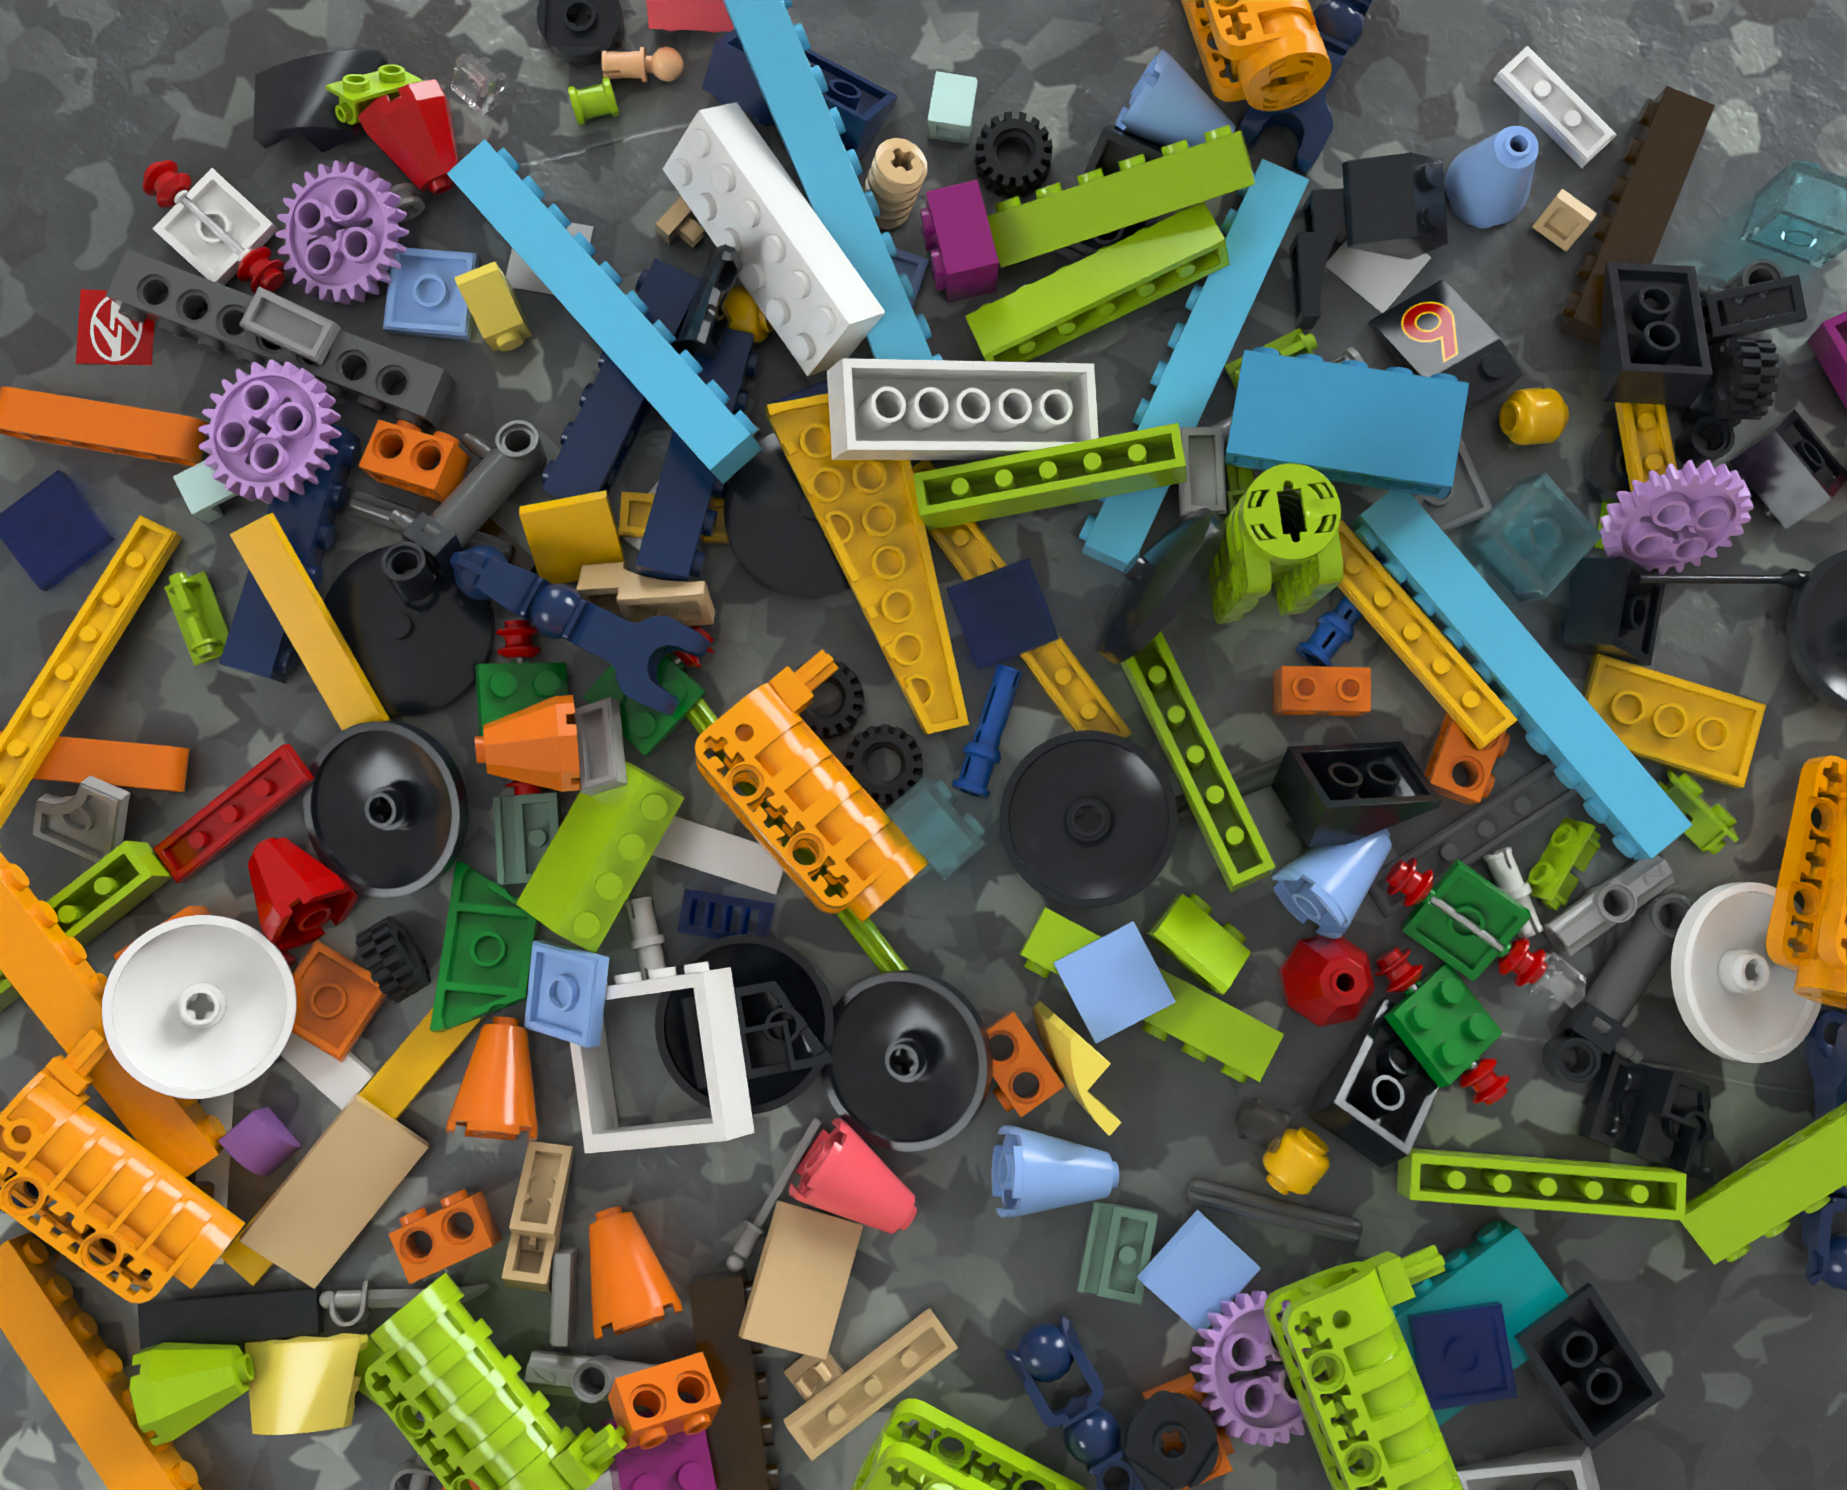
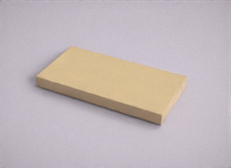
M355 1093L240 1235L239 1242L315 1289L429 1148V1142Z

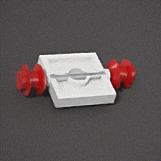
M172 160L155 162L146 169L143 175V191L149 196H156V202L161 208L173 207L152 229L206 279L225 285L237 273L240 281H252L251 291L254 294L258 287L272 293L281 287L285 280V270L283 269L285 263L281 260L271 261V250L267 247H262L279 229L220 174L211 168L190 190L192 185L191 177L186 173H178V166Z

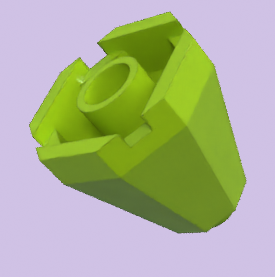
M163 1342L149 1346L134 1354L132 1366L141 1364L140 1374L130 1377L129 1389L138 1426L143 1433L150 1431L156 1433L155 1436L149 1439L154 1446L175 1440L249 1390V1381H252L255 1375L251 1356L248 1353L244 1354L238 1345Z

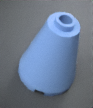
M1163 49L1160 50L1159 56L1156 55L1134 86L1130 93L1132 95L1129 100L1131 106L1129 109L1125 106L1122 107L1114 126L1126 133L1162 146L1186 139L1188 147L1206 142L1204 133L1230 124L1231 131L1234 133L1236 125L1177 61Z
M1510 126L1457 155L1448 167L1444 179V191L1446 190L1450 202L1448 206L1452 213L1465 224L1480 229L1491 228L1492 226L1512 221L1522 211L1529 197L1539 148L1535 135L1525 127Z
M1386 828L1349 844L1313 847L1273 875L1272 880H1278V883L1273 887L1275 894L1285 908L1301 923L1304 924L1310 919L1318 924L1320 927L1315 931L1317 934L1330 939L1340 938L1347 931L1392 848L1388 829Z
M1004 1125L998 1131V1134L1005 1135L1003 1145H994L991 1178L993 1196L1002 1198L1004 1208H996L997 1214L1001 1218H1014L1107 1198L1111 1190L1116 1189L1118 1186L1119 1167L1116 1161H1112L1108 1152L1011 1125Z

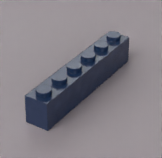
M655 258L650 269L642 271L635 288V292L638 293L637 296L650 309L644 316L652 325L659 319L677 339L700 278ZM674 341V342L671 344V346H672L673 348H674V345H675L676 341ZM602 351L599 358L598 368L600 371L594 384L588 383L582 392L579 406L582 408L575 422L570 421L562 433L560 444L563 447L556 461L551 460L543 472L541 482L544 486L542 491L551 500L604 490L607 491L609 496L652 407L650 402L604 351Z
M728 329L714 359L697 352L694 353L693 358L704 369L698 374L701 380L707 385L713 379L731 399L725 405L733 415L739 410L746 414L750 391H746L745 386L748 376L756 377L761 353L755 351L754 334ZM674 430L637 557L636 568L638 574L645 577L692 582L694 577L701 578L707 553L701 551L704 537H712L718 512L713 511L712 508L716 495L723 497L727 481L722 484Z
M303 418L296 423L295 430L301 425ZM330 424V426L340 431L342 435L329 441V445L338 450L337 454H325L323 458L330 466L329 471L317 468L314 473L319 483L316 485L308 480L303 481L305 493L303 495L289 489L288 501L284 502L273 497L266 515L273 513L316 590L319 589L323 579L321 564L325 552L331 549L335 541L336 528L334 523L338 510L344 508L348 499L349 489L346 484L350 471L356 468L361 456L360 438L348 428ZM249 570L219 664L285 683L287 675H290L295 669L298 653Z

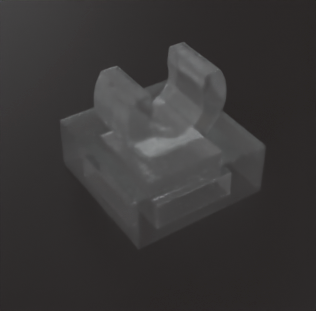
M467 51L456 57L451 89L481 116L493 109L496 93L504 89L507 74L503 71L495 75L490 70L491 59L488 57L478 59L470 51Z
M1550 950L1544 960L1547 963V968L1542 977L1536 983L1530 985L1529 994L1533 997L1540 990L1549 989L1554 993L1547 1000V1009L1549 1011L1559 1009L1563 1001L1573 1008L1585 997L1586 977L1554 951Z

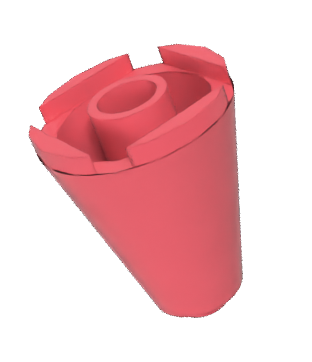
M840 1118L832 1120L831 1123L836 1128L831 1133L822 1129L803 1155L795 1170L802 1177L798 1187L790 1183L789 1195L799 1202L890 1234L895 1233L898 1229L902 1231L907 1229L917 1213V1207L914 1206L915 1195L848 1123Z

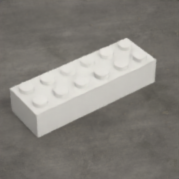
M735 102L699 110L663 167V171L717 247L726 244L736 248L743 264L738 278L807 377L830 369L842 358H849L885 314L884 309L739 104Z
M842 358L827 370L832 460H987L1099 438L1094 364Z

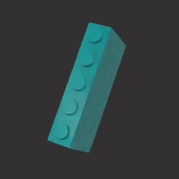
M1506 1220L1500 1223L1499 1221H1493L1487 1224L1476 1234L1478 1239L1467 1248H1457L1448 1253L1443 1258L1446 1271L1413 1284L1412 1288L1416 1297L1392 1307L1438 1426H1441L1527 1360L1514 1336L1568 1297V1294L1520 1229Z

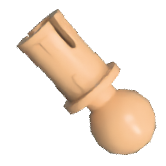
M640 47V51L631 52L602 51V71H605L603 72L604 78H641L642 82H648L649 73H654L661 81L670 82L676 80L684 70V61L681 54L671 47L659 48L653 56L647 55L646 47Z

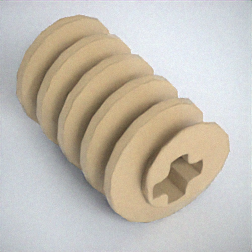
M887 139L878 146L862 189L864 193L871 190L881 213L880 216L875 217V221L880 229H895L907 221L927 175V161L923 152L906 139Z

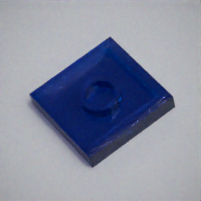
M57 470L0 513V538L37 587L43 591H48L115 540L72 481L60 470Z
M1029 558L947 588V593L977 671L1057 642L1060 639Z
M1494 1301L1407 1314L1416 1370L1432 1410L1518 1398L1501 1303Z

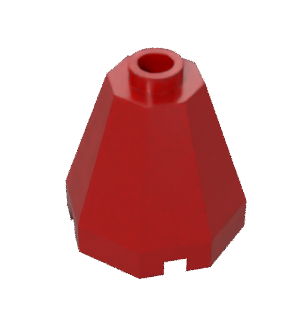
M436 79L410 83L398 88L400 97L390 101L386 94L375 99L358 115L365 132L422 192L431 191L432 195H439L456 185L447 175L459 163L450 103Z
M271 837L261 841L253 849V854L247 863L261 929L268 940L274 945L277 944L283 951L315 942L326 934L322 926L332 920L336 927L346 920L358 899L354 890L345 880L286 837L278 839Z
M1318 935L1298 939L1291 949L1292 952L1278 969L1285 1005L1318 1027L1356 1020L1375 991L1368 953L1343 936L1337 939H1330Z

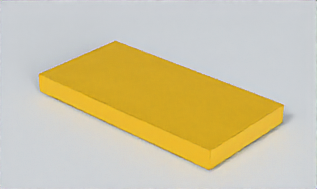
M1599 653L1592 656L1582 695L1635 758L1732 788H1744L1766 704Z

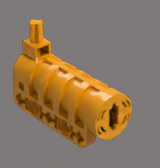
M1181 0L1211 91L1218 99L1226 102L1246 99L1248 104L1257 110L1278 111L1306 101L1315 95L1328 81L1332 65L1323 39L1317 29L1316 20L1308 0H1203L1205 8H1201V0ZM1214 38L1218 50L1212 49L1207 42ZM1230 64L1229 72L1231 78L1238 80L1236 83H1231L1229 78H1224L1225 66Z
M821 649L795 672L789 666L785 667L768 683L750 692L699 735L695 744L696 767L705 782L819 911L833 915L844 911L848 907L863 923L928 866L929 862L799 716L801 712L813 703L814 695L812 691L839 669L833 662L834 659ZM711 751L717 756L723 752L726 757L722 763L716 756L708 759L706 754ZM725 768L728 770L726 776L720 772L725 770ZM746 782L752 784L757 791L751 796H741L733 788L739 783ZM766 800V803L770 807L765 808V810H763L761 806L763 802ZM767 817L773 821L781 818L784 821L782 828L780 829L777 825H773L770 828L766 827ZM786 836L789 841L787 842L786 846L783 847V842L781 841V839L785 838ZM797 849H808L815 856L816 862L811 865H801L795 861L793 852ZM822 866H825L827 874L823 875V877L819 875L815 882L811 879L816 877ZM839 884L843 889L840 895L835 894L829 898L825 894L828 885L834 887Z
M1829 755L1810 758L1803 764L1765 947L1768 956L1774 963L1797 972L1793 988L1797 995L1817 1003L1847 1010V760ZM1814 807L1818 808L1821 814V824L1818 829L1814 827L1811 821V812ZM1797 891L1802 894L1804 899V908L1800 914L1797 913L1793 904V898Z

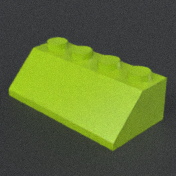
M625 761L627 785L592 796L583 794L580 790L516 902L519 907L554 933L595 954L685 798L682 791Z

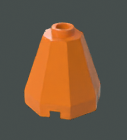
M573 695L554 696L483 725L484 736H475L477 764L486 763L487 774L561 792L581 790Z

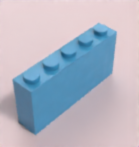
M1257 347L1253 351L1244 350L1224 465L1266 471L1271 467L1281 464H1302L1319 471L1329 481L1445 499L1453 487L1469 383L1460 382L1457 377L1444 373L1433 374L1430 377L1412 375L1413 372L1410 369L1403 367H1389L1386 371L1368 368L1366 363L1356 360H1346L1338 364L1324 362L1322 357L1314 354H1299L1297 357L1279 355L1277 350L1268 347Z

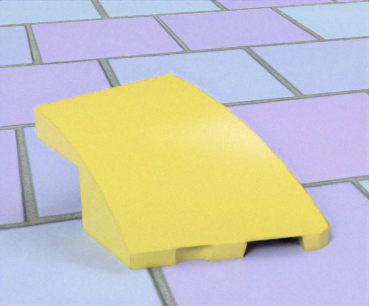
M1039 1000L1032 1010L1037 1030L1048 1057L1070 1093L1093 1120L1110 1136L1122 1122L1088 1090L1111 1063Z
M341 1333L327 1338L298 1336L288 1340L263 1339L244 1343L245 1354L248 1353L251 1356L255 1371L254 1379L249 1381L252 1434L285 1435L344 1428L352 1424L355 1394L359 1389L361 1376L355 1371L358 1352L367 1348V1335Z

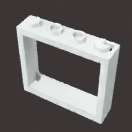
M708 962L684 965L685 974L681 975L676 974V966L648 970L649 979L642 980L641 972L615 975L614 985H608L607 982L605 1000L694 988L712 1118L619 1127L603 1016L600 1046L587 1048L570 1042L585 1154L722 1142L755 1133L731 967L709 970Z

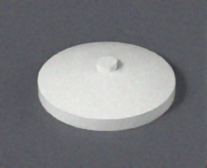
M1728 883L1702 895L1683 918L1672 950V988L1684 1023L1705 1048L1731 1061L1765 1063L1789 1054L1808 1035L1821 1007V1003L1797 995L1793 991L1797 972L1777 965L1767 954L1765 947L1776 888L1763 883ZM1793 900L1794 908L1800 914L1803 909Z
M195 915L173 919L150 929L138 937L115 963L108 977L102 999V1022L105 1037L111 1051L121 1066L133 1078L148 1088L165 1095L185 1099H205L225 1095L248 1085L261 1076L285 1048L291 1036L297 1012V993L294 978L287 961L279 949L265 935L248 924L215 915Z

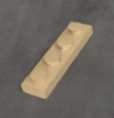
M928 1308L783 1420L786 1428L810 1460L813 1461L958 1349V1347L932 1310Z

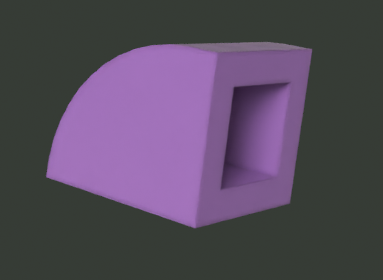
M269 1106L252 1111L219 1140V1143L239 1164L252 1173L263 1177L273 1173L302 1147Z

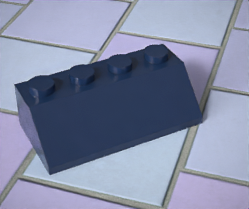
M734 29L715 41L702 89L715 95L716 100L724 105L737 102L743 111L752 115L756 122L776 128ZM810 49L804 51L810 66L819 65L823 73L828 91L822 93L828 109L836 107L841 116L846 132L841 134L840 137L846 151L854 149L860 160L867 154L896 102L897 95Z

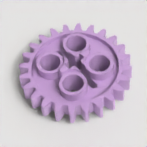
M335 160L332 168L321 163L318 165V176L308 171L304 172L307 185L303 187L293 183V190L297 194L295 200L285 197L282 200L290 208L289 213L277 215L280 221L286 223V229L275 233L276 237L286 240V245L278 249L277 252L279 255L290 258L283 269L295 274L292 282L305 287L306 294L318 297L320 300L334 304V302L350 305L351 299L365 302V291L375 295L380 294L377 281L380 280L390 284L392 280L387 272L389 267L401 269L400 263L394 258L395 254L407 252V248L398 243L399 237L409 234V230L398 226V222L407 216V212L394 208L400 202L401 197L389 191L392 184L379 178V173L351 161L347 165ZM357 201L356 209L353 211L354 204ZM367 242L366 251L363 253L364 245Z
M273 359L268 361L266 368L257 362H252L251 375H248L239 368L236 369L238 382L235 384L223 379L221 382L226 392L223 396L211 393L210 397L217 405L215 409H203L202 413L209 417L211 422L208 425L199 427L198 430L209 436V440L201 443L199 449L211 454L204 461V464L215 470L212 477L225 484V489L236 495L240 494V496L252 502L257 498L267 504H271L273 497L284 502L288 501L289 489L300 495L305 494L303 481L305 480L317 485L319 481L314 471L317 468L329 471L330 466L323 458L325 454L333 455L338 453L337 449L329 445V441L342 435L340 431L330 426V424L341 419V415L329 409L336 400L325 392L327 388L325 384L314 378L315 376L304 368L299 369L287 361L282 366ZM269 397L267 404L262 408L263 402ZM303 418L301 425L295 430L296 423ZM245 434L243 441L238 445L240 438ZM279 455L277 463L271 467L273 459Z
M1688 460L1682 470L1677 471L1671 463L1668 464L1665 474L1659 476L1657 472L1651 470L1649 471V481L1645 483L1638 480L1631 481L1634 488L1632 492L1619 491L1617 496L1620 503L1607 504L1606 508L1609 515L1600 518L1603 528L1599 530V534L1608 558H1628L1649 572L1657 568L1659 575H1664L1669 567L1674 566L1676 571L1680 573L1683 571L1685 563L1691 562L1698 567L1701 565L1700 557L1707 555L1716 558L1718 556L1716 552L1718 546L1731 547L1733 545L1729 536L1742 535L1744 530L1741 524L1751 521L1748 511L1754 509L1750 499L1752 496L1744 479L1741 480L1738 471L1729 472L1724 463L1714 469L1711 461L1706 460L1696 469L1693 461Z
M1252 1291L1251 1296L1249 1294L1237 1293L1235 1294V1303L1233 1301L1220 1302L1223 1315L1210 1312L1207 1314L1213 1326L1212 1329L1198 1328L1197 1332L1206 1342L1204 1346L1192 1347V1351L1202 1357V1363L1191 1366L1190 1371L1201 1373L1203 1380L1195 1384L1193 1389L1194 1391L1207 1392L1208 1396L1201 1405L1206 1410H1216L1212 1421L1214 1425H1226L1225 1434L1227 1436L1235 1438L1241 1436V1441L1244 1443L1255 1445L1258 1441L1259 1445L1268 1447L1273 1446L1274 1439L1276 1442L1290 1443L1289 1432L1301 1436L1305 1434L1301 1420H1306L1292 1385L1288 1393L1285 1391L1284 1381L1288 1374L1284 1364L1264 1367L1266 1360L1282 1361L1277 1346L1274 1348L1272 1345V1333L1265 1318L1264 1306L1268 1296L1265 1291ZM1286 1300L1281 1302L1283 1310L1277 1313V1317H1282L1284 1310L1290 1304ZM1238 1341L1240 1356L1235 1362L1232 1357V1348L1234 1343ZM1303 1348L1302 1352L1304 1353L1309 1348ZM1294 1359L1293 1362L1296 1365V1367H1298L1297 1362ZM1259 1369V1375L1245 1373L1230 1382L1228 1380L1229 1375L1232 1373ZM1250 1387L1253 1392V1400L1247 1408L1245 1393Z

